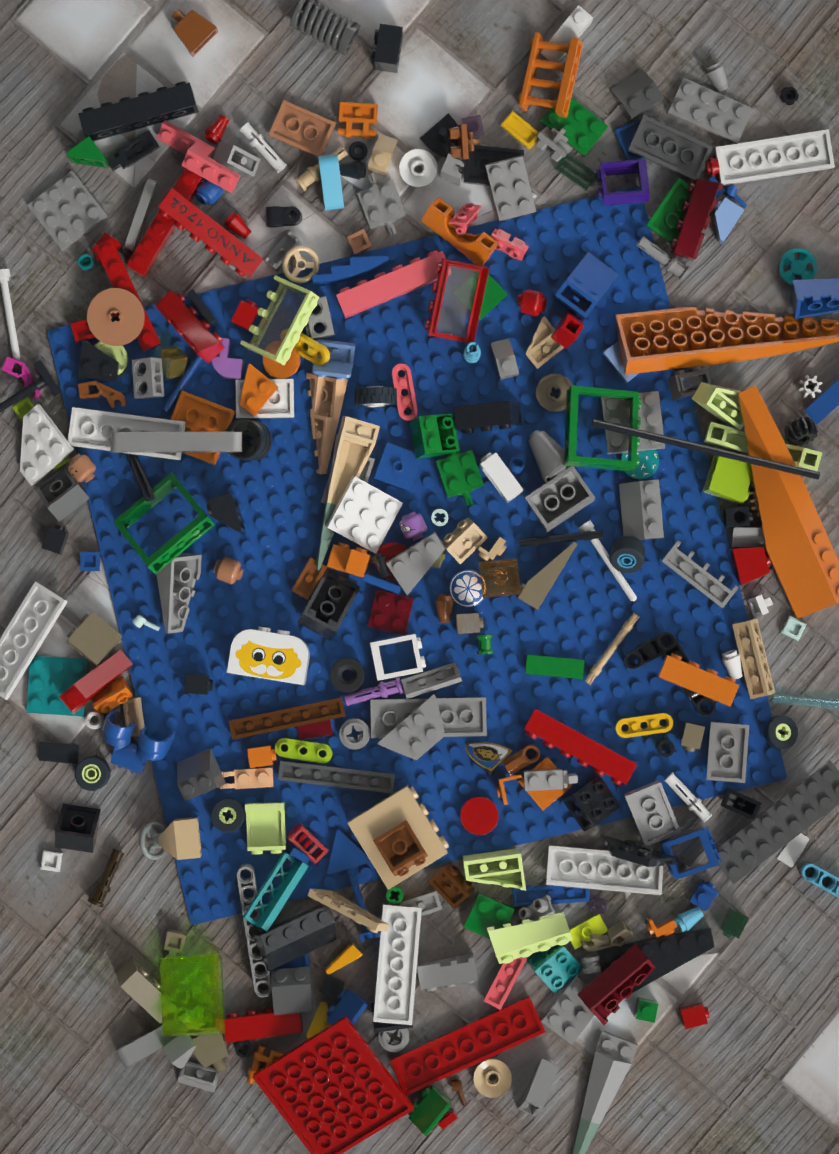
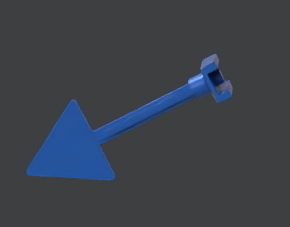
M338 829L334 839L327 874L331 875L346 870L356 904L366 910L354 867L371 861L359 847ZM361 924L363 933L359 935L361 942L366 941V937L367 939L375 936L376 938L380 937V931L375 933L374 936L373 932Z

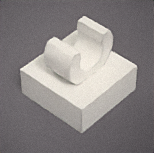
M762 595L747 600L754 618L769 613L767 607L773 605L771 598L763 599Z

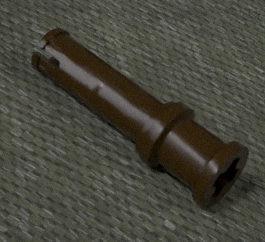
M113 848L99 882L97 881L94 884L95 889L91 898H88V902L99 907L104 906V899L107 893L111 891L109 886L125 853Z

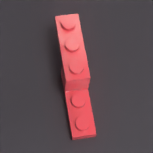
M166 120L162 123L156 139L185 154L181 166L230 193L235 190L241 175L211 159L215 147Z

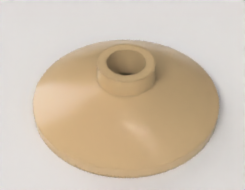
M488 1059L477 1066L473 1077L474 1085L483 1096L497 1098L509 1090L512 1083V1074L504 1062L497 1059ZM491 1074L496 1075V1079L493 1081L489 1079Z

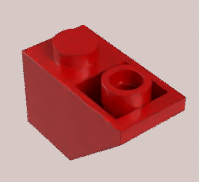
M567 309L551 338L564 348H567L579 336L584 327L583 320Z

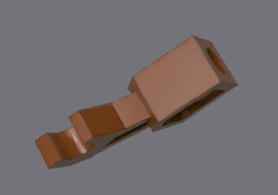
M97 381L78 384L80 399L100 398L102 395L107 398L112 409L115 408L117 400L121 401L122 407H127L126 398L121 392ZM89 386H97L98 394L90 395Z

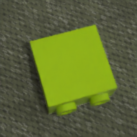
M714 455L703 492L736 504L743 503L749 497L750 490L748 488L750 482H753L751 464Z

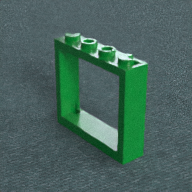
M571 385L567 389L564 465L633 471L639 465L640 460L637 454V447L640 445L639 437L629 435L628 461L576 456L578 396L630 400L629 427L639 429L641 425V418L638 417V410L641 408L639 392Z
M173 473L164 477L160 483L152 488L155 495L153 500L147 502L142 497L113 521L144 563L155 574L215 525ZM177 487L199 516L148 557L127 529Z

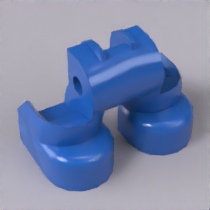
M114 708L106 715L102 728L105 742L115 747L111 756V763L117 765L119 769L122 767L130 770V773L141 774L144 771L146 760L159 761L166 756L172 747L176 731H173L165 740L158 741L145 736L147 727H144L139 736L138 746L131 744V735L136 723L133 722L126 727L114 724L117 708Z

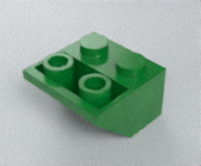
M453 413L418 416L410 421L416 459L432 458L460 451Z

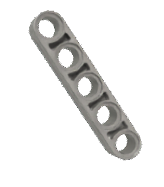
M199 1005L123 1045L116 1052L126 1068L158 1051L182 1032L187 1030L188 1033H191L208 1022Z

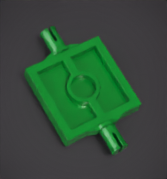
M473 450L463 453H450L446 458L436 461L435 463L447 498L463 495L466 506L474 504L470 493L475 489L484 487Z

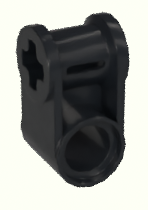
M270 206L265 208L266 227L297 226L302 222V213L296 207ZM292 212L298 215V217L294 218V221L289 217L292 215Z

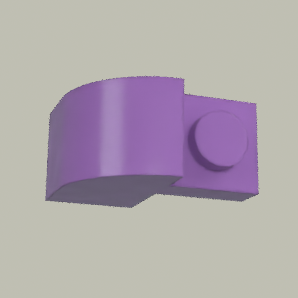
M222 338L221 344L225 348L219 353V357H215L212 360L213 367L219 375L226 379L242 380L244 361L242 359L229 358L230 340Z

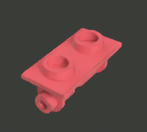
M466 203L449 221V224H455L457 234L466 233L468 226L478 218L477 212L482 205Z
M500 228L499 230L494 229L491 237L499 243L496 250H501L510 257L522 261L529 248L526 245L527 242L514 237L512 242L509 241L511 234Z

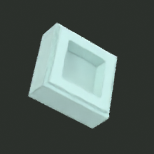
M789 615L780 633L799 641L807 624Z

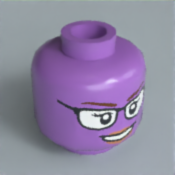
M412 512L401 517L402 520L399 525L406 539L412 538L415 541L424 537L423 533L427 531V526L421 514Z

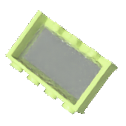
M275 275L273 279L279 282L280 285L276 293L272 291L267 292L266 296L271 300L267 310L263 308L258 310V315L263 318L258 327L255 325L250 326L249 332L254 334L250 344L245 341H241L240 344L285 366L295 344L300 339L303 328L309 321L313 309L317 306L319 297L312 291Z

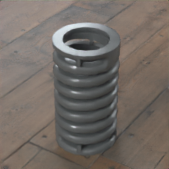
M301 0L291 18L290 26L300 30L302 33L305 32L308 36L312 35L313 39H318L321 43L325 42L326 46H331L332 49L346 55L361 25L356 22L354 23L353 20L347 22L348 19L345 16L340 20V13L335 14V11L332 9L328 12L327 6H323L321 9L322 4L320 2L315 5V0Z

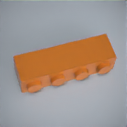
M671 653V656H665L657 677L731 707L739 685L735 683L736 679L726 675L725 678L717 676V671L709 668L704 671L699 668L700 664L692 661L685 663L681 661L682 657Z

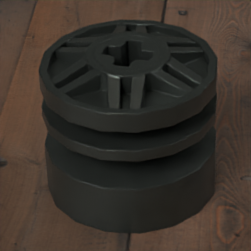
M247 419L236 420L225 431L242 432V452H228L234 458L250 461L260 460L271 450L272 434L269 428L262 422Z

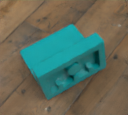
M556 945L550 947L547 951L535 952L526 960L553 993H557L578 975L583 968L564 945Z

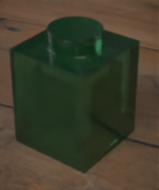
M729 908L720 926V929L723 931L722 935L732 940L734 937L739 939L749 918Z

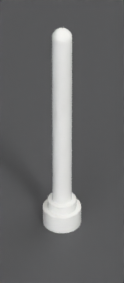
M0 269V286L13 359L19 360L20 352L8 287L9 277H11L10 270Z
M589 520L581 525L578 530L580 533L583 531H595L593 528L594 524ZM590 540L629 600L635 601L637 596L621 572L611 565L610 556L600 540Z

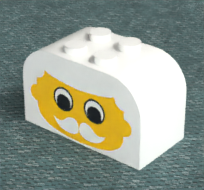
M258 627V630H244L238 633L232 641L227 673L305 685L310 659L309 648L299 637L290 636V631L278 630L277 633H272L271 628Z

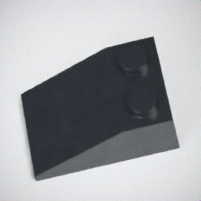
M326 569L297 623L331 641L356 597L360 586Z

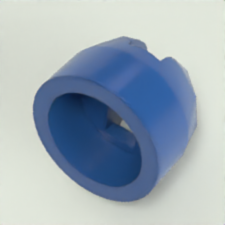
M513 457L509 462L510 472H515V474L522 472L525 466V462L519 457Z

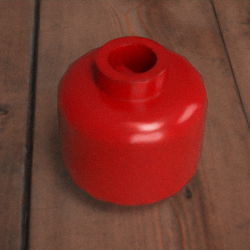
M526 289L523 294H519L517 305L520 306L521 313L538 316L545 311L547 299L544 298L542 292Z

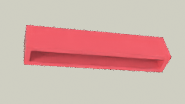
M432 251L427 254V258L422 260L420 257L410 261V265L405 267L402 265L392 268L393 272L388 274L382 272L375 275V279L369 282L365 279L356 283L357 286L352 289L345 287L339 290V294L336 297L345 319L437 281V263L441 262V258L446 259L443 251ZM450 267L448 271V276H450L452 273Z

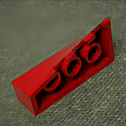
M171 290L155 307L173 325V328L193 350L209 364L225 348L221 344L223 339L216 332L212 334L209 331L211 326L204 319L201 321L198 319L197 315L199 313L192 306L189 308L186 306L185 302L187 300L180 293L176 295Z

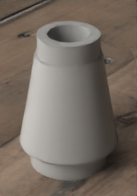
M720 62L706 68V75L718 92L729 88L724 66H721Z

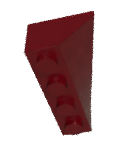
M702 179L693 180V183L690 182L687 189L688 199L684 201L681 208L683 215L677 221L675 228L678 231L676 237H673L670 243V248L672 249L670 254L691 261L696 260L705 236L702 231L703 229L706 230L711 218L708 214L716 206L718 199H716L715 195L717 190H722V183Z
M635 944L577 995L599 1021L605 1025L609 1021L607 1017L612 1012L616 1013L620 1008L618 1006L624 998L628 999L632 995L633 987L635 985L639 986L653 971L655 966Z

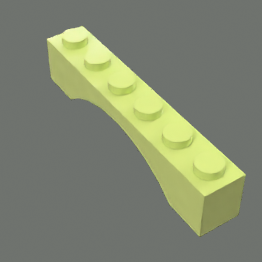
M708 423L703 442L748 454V443L744 432L718 423ZM786 444L796 467L813 471L818 470L822 452Z

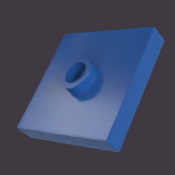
M387 442L374 479L410 491L422 458L416 459L415 452Z

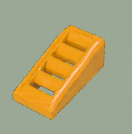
M351 942L326 967L325 972L327 974L335 972L361 957L363 952Z

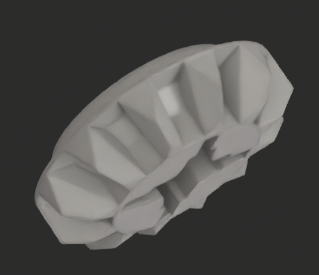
M350 719L340 728V740L349 749H360L368 743L370 729L364 721ZM352 726H354L356 731H363V733L358 735V742L354 740V737L346 736L352 733Z
M407 1028L399 1029L397 1036L400 1040L394 1039L391 1043H389L391 1036L387 1032L394 1033L396 1030L379 1032L378 1038L381 1046L389 1052H398L404 1049L409 1041Z

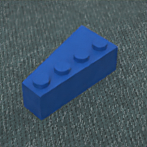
M839 278L793 280L790 301L795 319L839 312Z

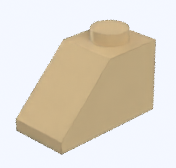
M382 134L379 135L367 166L368 171L383 176L387 175L398 142L397 139Z

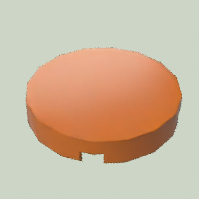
M282 341L270 343L265 351L276 355ZM294 346L285 366L263 356V365L270 376L277 379H286L298 371L300 354Z

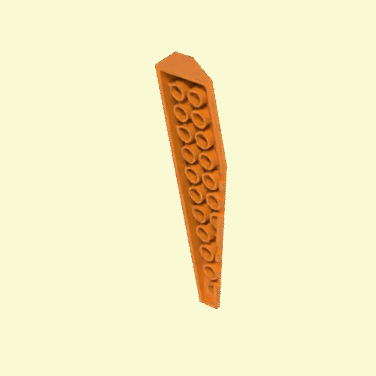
M697 307L615 315L620 357L625 375L759 359L839 342V320L831 319L815 321L809 317L793 319V316L784 315V318L775 317V314L754 312L738 314L732 310H725V312H716L714 309L706 308V311L697 310Z

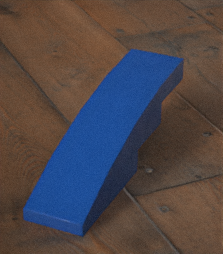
M389 256L351 257L350 265L331 266L332 274L312 275L313 285L335 283L371 272L388 263Z
M839 378L804 410L816 424H819L839 405Z

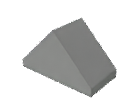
M186 1030L162 1047V1050L171 1064L181 1069L184 1068L196 1044Z

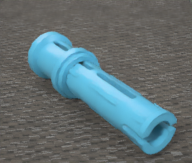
M475 342L469 343L464 349L463 356L468 363H476L480 359L481 350Z

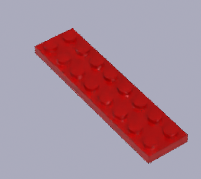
M530 996L501 1010H497L396 1056L389 1061L403 1092L407 1096L539 1036L546 1031Z

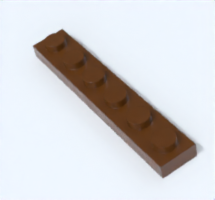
M341 697L230 720L228 722L232 740L345 717L346 715Z

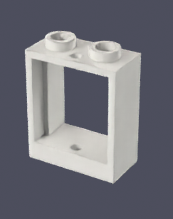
M490 452L481 459L480 468L506 503L523 492V488L497 453L492 455Z
M416 634L370 643L378 681L423 672L422 668L426 667L424 656L419 654V649L422 648L420 637L416 638ZM412 640L417 668L384 674L379 646Z

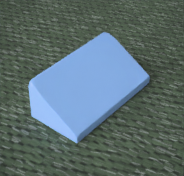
M618 342L603 352V355L625 383H628L639 374L625 375Z

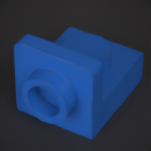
M701 881L689 901L706 912L715 896L719 894L716 891L717 887L709 881L706 884Z

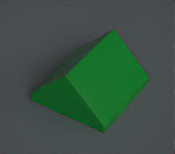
M89 136L67 152V157L71 163L109 169L108 161Z

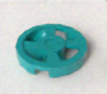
M801 248L792 249L786 252L780 259L778 265L779 273L782 280L792 286L796 276L801 275L802 280L813 279L817 272V262L809 251ZM793 253H800L799 260H795ZM813 263V270H807L806 264ZM783 266H788V267H790V268H789L790 270L784 272V271H783Z

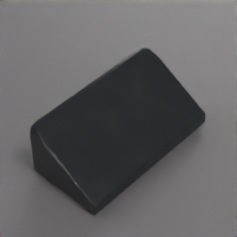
M39 742V761L78 764V744Z

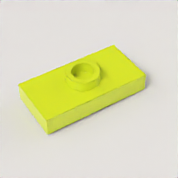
M600 914L570 929L573 939L571 943L574 949L582 946V940L590 942L589 935L591 933L602 935L607 932L608 929Z

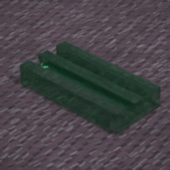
M569 154L562 158L555 169L586 191L596 178L594 171ZM565 161H570L571 163H573L574 165H576L592 177L589 179L584 174H582L581 172L567 164ZM564 166L565 168L579 176L581 179L586 181L587 184H584L582 181H580L579 179H577L561 167Z

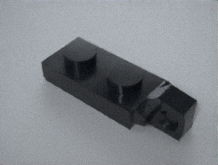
M147 131L118 149L114 154L115 159L108 162V165L112 171L120 167L125 169L151 154L160 146L151 132Z

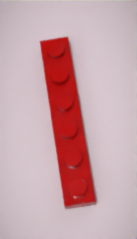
M112 238L95 245V250L113 288L128 290L141 302ZM144 308L145 322L137 339L142 350L146 351L161 344Z

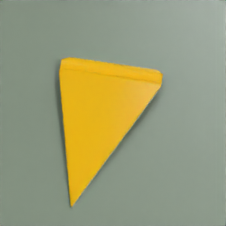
M321 1001L307 1032L308 1039L330 1026L326 1021L328 1015H326L328 1011L326 1002Z

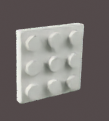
M352 476L326 527L376 554L403 503L361 479Z

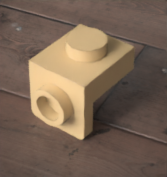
M499 537L490 552L479 546L477 548L479 551L478 555L486 561L489 559L493 561L497 554L501 556L507 548L504 545L506 541Z

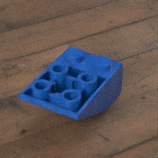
M588 252L557 291L554 298L585 321L619 274Z

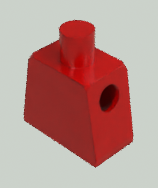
M764 547L731 550L739 585L746 584L770 573L768 565H772L768 554H765Z

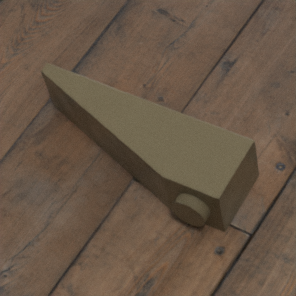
M573 542L533 576L526 585L522 583L516 592L519 594L518 599L538 610L577 546V543Z
M479 613L455 615L457 634L479 633L480 628H484L483 617H479Z

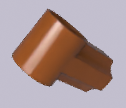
M529 744L506 758L503 764L510 776L527 765L536 762L540 756L539 748L534 744ZM533 748L536 750L537 755L534 758H528L525 754L526 750Z

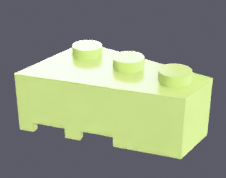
M520 848L463 856L467 881L501 885L507 888L513 887L526 891Z

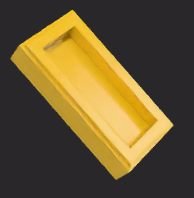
M513 110L500 125L528 150L538 140L537 135L539 132Z

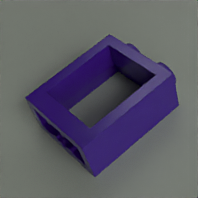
M646 159L600 162V168L596 170V179L601 184V187H598L599 199L602 198L603 206L649 202L650 190ZM638 173L640 191L607 193L606 176Z

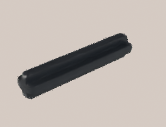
M127 454V460L144 499L147 502L153 500L155 495L138 456Z

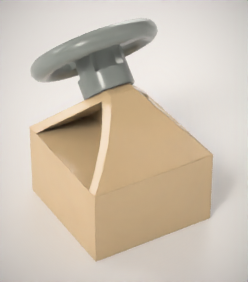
M198 816L174 819L167 828L159 822L147 823L142 828L139 836V846L144 856L150 860H158L167 852L177 860L201 858ZM156 827L161 833H153L151 828ZM146 834L149 837L150 844L148 850L145 846ZM156 848H162L158 854H154Z

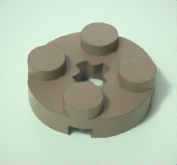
M549 374L543 377L536 387V399L539 405L548 412H561L565 410L567 389L572 385L571 381L559 374ZM552 388L560 390L558 398L550 396Z

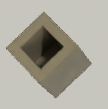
M684 722L679 745L684 746L683 750L694 752L695 749L700 750L705 727Z

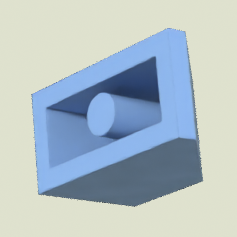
M726 197L723 202L719 200L713 208L716 211L713 215L718 243L720 244L724 242L744 212L743 208Z

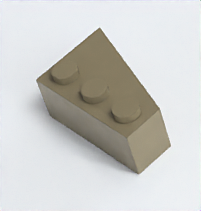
M133 957L116 973L120 987L160 1024L177 1008L175 1004L176 998L169 991L166 993L162 985L156 979H153Z

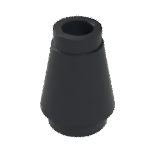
M355 161L339 164L340 175L358 180L365 178L366 163Z

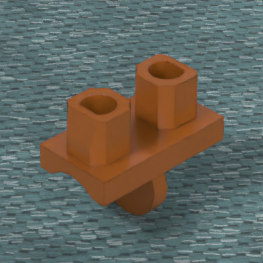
M467 124L456 125V127L448 129V139H457L458 146L449 147V154L459 160L469 159L468 148L469 151H474V144L479 143V139H474L473 132H468L467 137Z

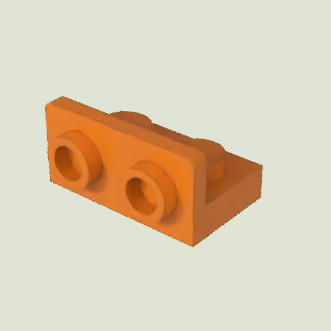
M122 676L113 681L92 699V705L100 716L110 712L111 709L133 697L124 677Z

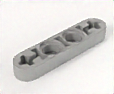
M148 178L125 242V249L135 251L157 189L158 181Z

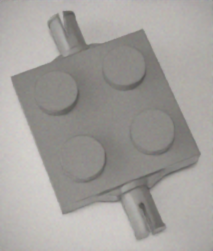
M371 173V176L368 174L367 177L371 186L357 193L370 229L386 226L389 236L396 235L397 232L393 223L407 215L394 181L392 179L384 183H378L375 173Z

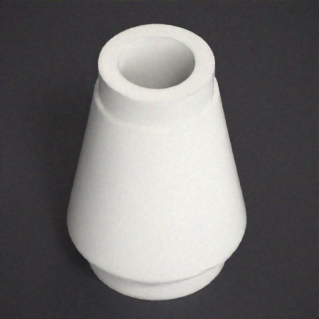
M737 650L723 653L721 660L731 678H741L740 654L737 653Z

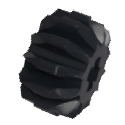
M809 417L795 419L785 427V437L789 444L794 446L808 444V442L814 441V438L818 436L817 425Z

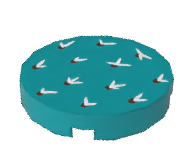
M656 450L637 451L640 457L639 465L633 471H624L626 475L637 480L648 479L652 476L659 466V456ZM628 452L622 453L621 460L628 461Z

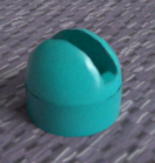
M83 254L78 258V265L82 270L89 271L92 269L94 261L90 255Z

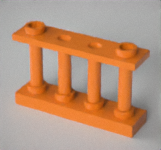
M535 32L534 38L530 42L531 53L522 93L518 96V105L523 111L527 112L529 104L554 108L559 117L567 118L583 43L579 38L571 37L570 43L560 44L543 41L541 34ZM541 49L561 51L568 54L567 60L564 63L539 60ZM537 67L562 71L563 78L557 82L537 79L535 74ZM533 86L558 89V99L549 100L531 97Z

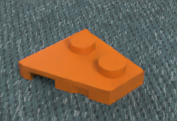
M249 364L239 405L255 417L279 387L253 365Z

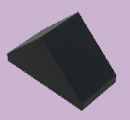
M728 788L720 806L755 821L763 803Z

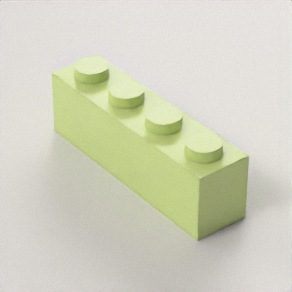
M564 912L541 916L538 918V921L522 920L520 925L511 926V923L503 924V928L494 930V926L487 928L499 964L510 963L514 959L528 957L538 951H547L550 947L565 945L573 940Z

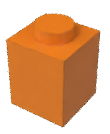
M271 745L247 749L250 768L270 766L274 764L273 761L277 760L276 751L272 749Z

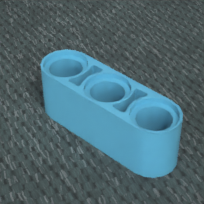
M338 155L318 156L325 211L344 208Z
M804 863L800 867L801 877L839 898V878L812 863ZM808 867H813L814 874L811 877L805 875V870ZM829 876L831 883L828 886H823L822 879Z

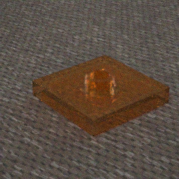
M517 559L479 562L483 598L521 594Z

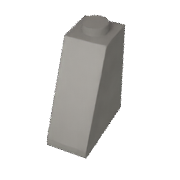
M541 1059L538 1062L518 1110L536 1117L544 1108L559 1066L555 1065L554 1061Z

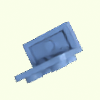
M317 339V342L329 350L330 360L320 366L314 364L312 373L318 377L334 376L340 380L350 378L356 343Z

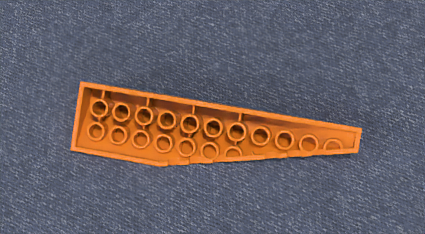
M756 385L737 393L741 416L744 421V433L748 443V455L796 466ZM751 464L755 494L759 505L758 511L762 521V533L765 538V549L796 619L838 604L839 560L801 476Z

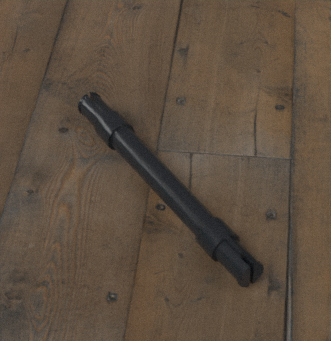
M603 530L545 537L536 536L519 539V547H533L542 544L579 540L588 541L604 538Z

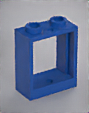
M708 826L671 838L662 843V853L674 856L671 849L672 845L699 836L709 860L707 863L680 872L677 861H675L674 865H668L671 876H674L676 880L712 868L722 862Z

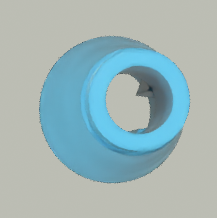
M697 906L678 914L674 921L678 929L684 932L685 930L689 931L704 915Z

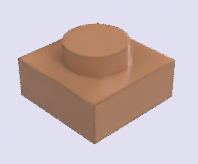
M364 229L347 237L355 255L372 247Z

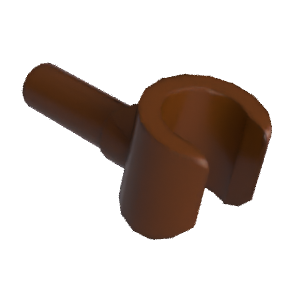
M451 1080L452 1091H458L462 1106L467 1105L463 1095L461 1080Z

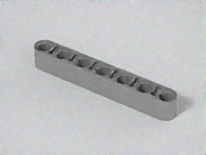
M111 432V452H242V432Z
M247 863L242 864L237 871L243 915L258 893L255 869ZM247 869L251 872V876L244 878L241 875V871ZM250 888L254 891V895L247 897L243 891ZM259 908L256 909L257 914L249 916L255 921H257L260 916ZM244 919L254 990L259 997H267L272 991L271 972L267 971V968L263 972L256 970V965L263 964L265 966L261 954L255 953L252 949L257 945L253 937L255 934H252L249 930L254 925ZM260 983H266L269 988L265 991H262L259 989L258 985Z

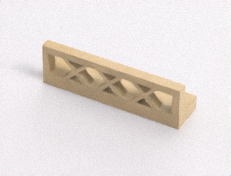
M758 619L732 624L750 699L775 693Z

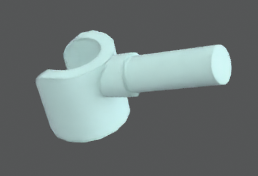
M137 615L132 621L138 628L145 624L154 630L159 631L160 629L159 626L147 621L141 615Z

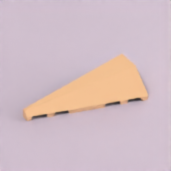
M306 373V379L310 381L308 396L312 399V409H310L313 439H316L317 446L314 454L318 457L319 469L316 472L327 474L348 379L340 380L334 376L318 377L316 374Z

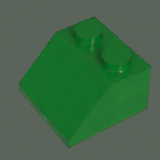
M478 892L463 928L490 939L487 928L493 926L494 930L503 928V924L509 923L514 907Z
M434 1085L430 1089L428 1087L425 1088L420 1095L422 1099L418 1104L416 1102L413 1103L414 1110L408 1115L412 1123L425 1136L430 1133L451 1107V1099Z

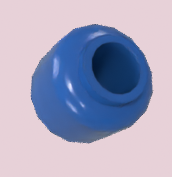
M205 178L198 184L195 191L196 199L203 205H212L223 195L221 187Z

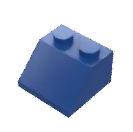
M350 987L347 991L343 989L337 997L340 1001L336 1006L332 1005L327 1011L326 1015H328L326 1021L332 1025L344 1016H347L354 1025L367 1007L368 1000Z

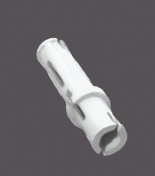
M249 122L242 126L239 131L251 142L250 145L263 155L277 173L281 172L287 164L263 140L262 134L259 135Z
M673 772L664 779L689 806L688 809L690 811L693 810L703 823L712 816V813L701 803L702 800L696 798Z

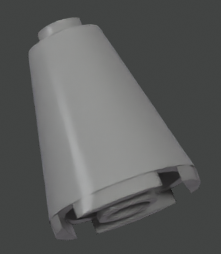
M536 430L529 436L530 448L545 483L571 467L564 465V448L545 431Z

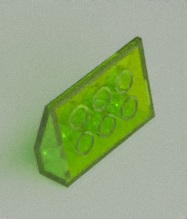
M214 953L160 958L163 1036L225 1034L222 957Z

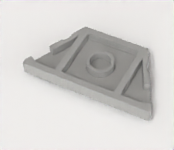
M433 694L381 739L378 744L418 760L445 736L436 696Z

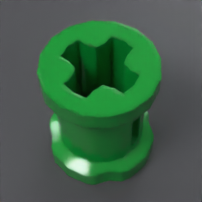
M493 634L476 635V639H478L477 655L494 654L491 644Z
M394 886L389 890L387 889V901L391 904L400 903L403 899L402 888ZM392 890L394 892H400L398 894V899H396L395 897H390Z

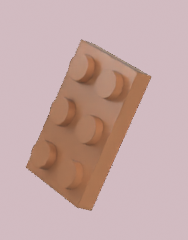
M283 100L268 136L318 158V156L323 155L336 123Z

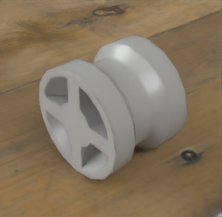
M599 955L580 958L581 963H583L582 974L601 971V967L598 965Z

